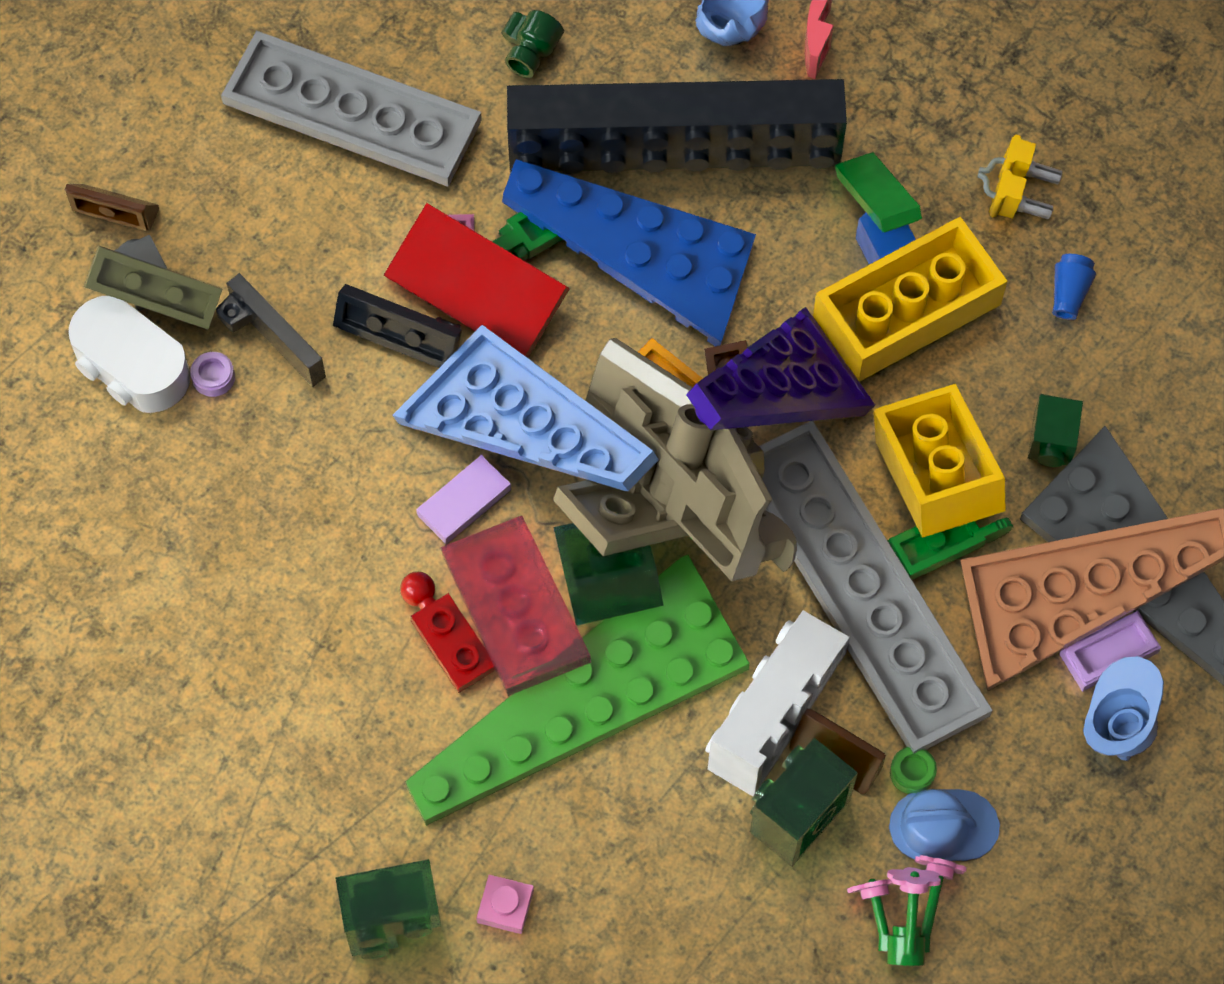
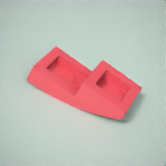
M812 0L809 8L804 54L807 75L813 79H816L831 48L833 25L825 21L831 11L832 0Z

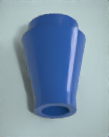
M1063 254L1060 262L1055 264L1054 306L1052 310L1054 316L1066 320L1077 319L1079 309L1096 277V272L1093 270L1095 263L1090 258L1079 254Z

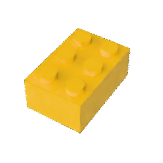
M956 383L873 409L876 444L922 538L1006 511L1005 477Z

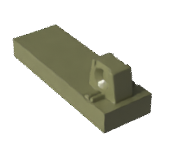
M99 245L84 284L85 288L205 329L210 327L223 290L209 283Z

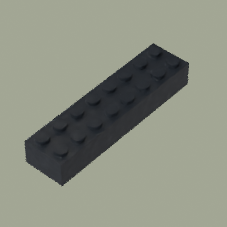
M844 79L507 86V133L510 172L516 159L567 174L593 170L619 173L623 170L661 172L665 169H687L697 172L707 168H728L734 171H741L749 167H770L775 170H783L797 166L826 169L841 163L847 125Z

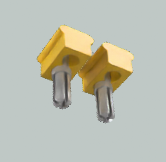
M1016 134L1011 138L1004 157L994 158L988 167H980L977 178L983 180L984 192L992 198L989 215L991 217L1000 215L1013 219L1016 211L1049 219L1052 215L1053 205L1023 196L1027 181L1025 176L1058 184L1062 178V170L1032 161L1036 143L1022 140L1020 135ZM1001 163L998 175L999 181L993 192L990 190L989 178L985 174L990 173L996 164Z

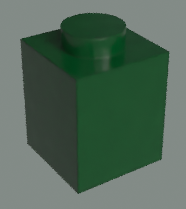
M1044 394L1039 395L1033 416L1027 459L1038 460L1042 465L1049 467L1068 465L1073 460L1077 449L1083 401Z

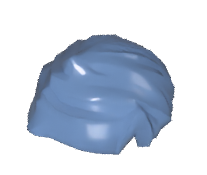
M702 0L701 4L698 5L697 18L695 20L696 27L706 39L722 46H733L744 41L747 42L755 37L765 25L769 0Z

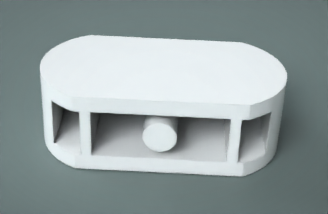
M108 295L100 296L84 303L73 315L69 325V339L77 358L75 362L76 367L88 379L94 381L98 378L105 383L107 391L120 404L126 405L129 402L141 412L154 413L174 406L185 395L190 383V370L182 344L127 302Z

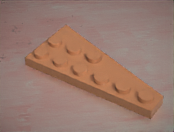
M1224 508L961 559V568L987 692L1224 561Z

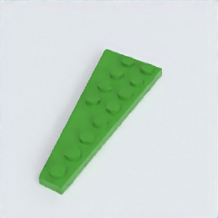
M689 555L678 559L405 781L407 789L426 826L749 670L750 663Z

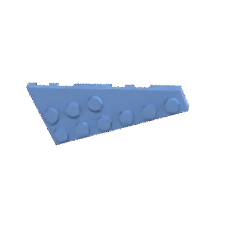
M483 325L392 415L398 424L627 492L659 460L652 449Z

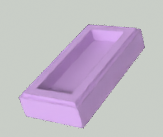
M481 455L416 509L417 516L447 545L510 492L511 483Z
M1136 611L1060 651L1059 655L1083 692L1095 686L1102 672L1112 663L1124 657L1139 656L1148 659L1158 654L1161 646L1139 611Z

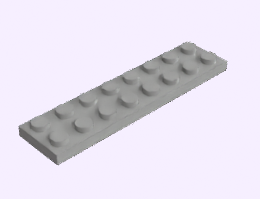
M810 421L759 446L764 451L765 472L762 480L772 497V501L766 508V511L779 517L793 531L797 541V552L794 562L834 628L850 637L847 647L849 653L906 747H909L913 754L923 749L927 750L990 717L993 710L815 423Z

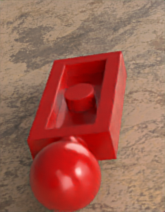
M416 571L409 573L401 582L400 594L407 604L420 608L418 612L411 615V622L457 692H462L496 671L495 662L449 593L435 600L436 588L433 579L424 572Z

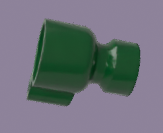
M532 10L527 16L519 12H513L501 31L506 40L518 45L512 47L505 58L506 65L517 75L532 78L540 65L539 58L551 55L564 34V29L559 21L540 10Z

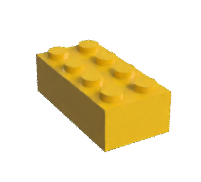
M960 216L817 292L813 318L860 382L999 307L1002 304L1008 281Z

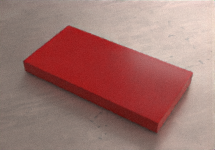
M428 203L425 204L383 275L472 330L476 331L481 325L485 326L527 358L530 357L570 290L569 287Z

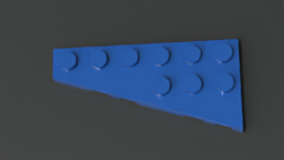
M517 159L515 160L503 193L502 203L517 213L522 212L528 216V220L542 230L549 229L565 240L567 242L566 246L576 253L580 254V252H583L598 263V268L651 304L656 302L676 316L675 320L685 327L692 326L708 337L707 341L713 346L721 345L756 234Z

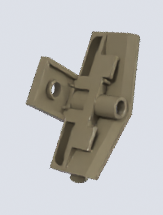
M617 338L609 339L599 355L585 401L652 449L659 460L628 492L585 480L558 486L553 501L603 556L690 536L731 581L755 576L760 563L772 560L783 572L787 571L796 558L797 541L793 531L785 522L773 513L766 511V508L772 501V497L762 480L765 472L764 451L754 442L752 431L747 427L710 430L708 426L699 420L695 407L686 396L692 389L691 386Z

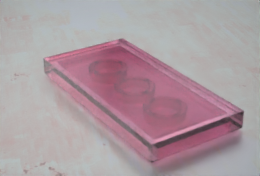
M522 515L441 547L442 556L507 696L591 663L588 649Z

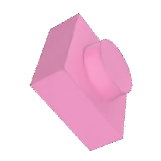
M488 875L476 918L477 923L522 934L534 886Z

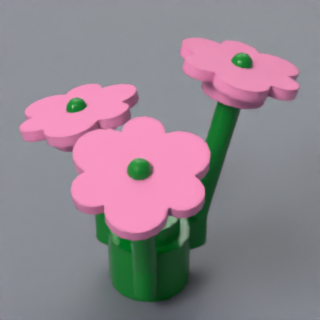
M920 855V857H915V862L926 865V870L912 867L904 868V870L891 869L887 872V877L890 879L877 881L872 878L868 883L847 888L848 893L860 891L862 900L871 899L879 934L878 951H887V964L904 966L925 965V953L930 952V936L943 879L952 880L954 873L964 874L967 867L944 858ZM896 884L900 885L901 891L908 893L906 925H894L892 934H889L881 896L888 895V886ZM931 886L921 928L917 926L919 894L928 892V887Z

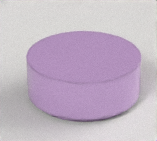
M207 352L198 356L192 363L190 375L193 385L199 393L209 397H216L225 394L233 386L235 372L232 362L226 355L219 352Z

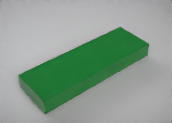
M874 152L835 165L837 178L882 232L885 233L922 219L920 205Z

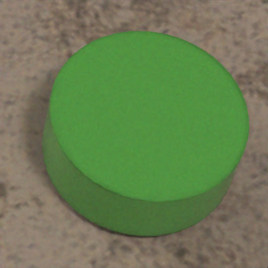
M909 747L903 748L896 753L890 766L891 781L898 790L906 794L928 790L933 784L937 772L935 759L925 749L913 754Z

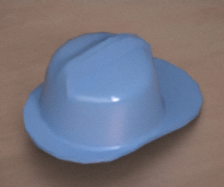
M1139 656L1124 657L1112 663L1102 672L1095 686L1083 729L1086 742L1094 751L1107 756L1116 755L1121 760L1129 761L1131 756L1144 752L1152 745L1157 736V716L1163 698L1164 681L1160 670L1150 660Z
M930 789L910 793L897 803L891 813L889 824L893 843L901 853L914 860L916 856L920 857V855L944 858L949 861H967L980 858L993 848L998 839L1000 828L996 810L989 801L975 792L961 789Z

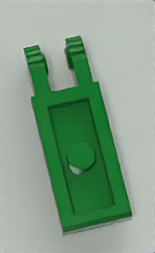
M1007 517L996 520L982 528H979L977 523L973 521L923 538L917 526L889 538L887 541L911 580H914L984 547L985 543H991L1005 536L1012 530L1013 524Z

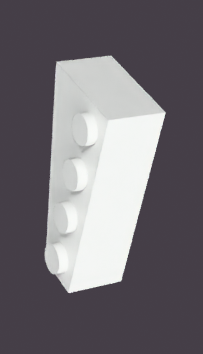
M804 610L795 622L788 620L776 639L778 646L770 657L766 655L763 657L753 674L752 679L754 680L745 692L742 691L730 709L728 717L711 737L705 750L709 753L708 770L755 797L792 739L807 708L810 709L846 654L850 637Z

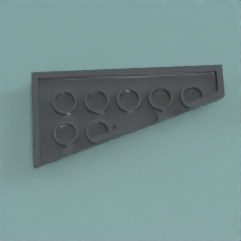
M1106 426L1095 435L1034 499L1020 517L1022 522L1047 542L1168 519ZM1205 572L1200 573L1133 611H1139L1147 624L1224 686V600Z

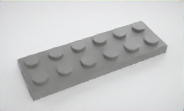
M257 30L221 94L224 105L449 187L482 121L480 111Z

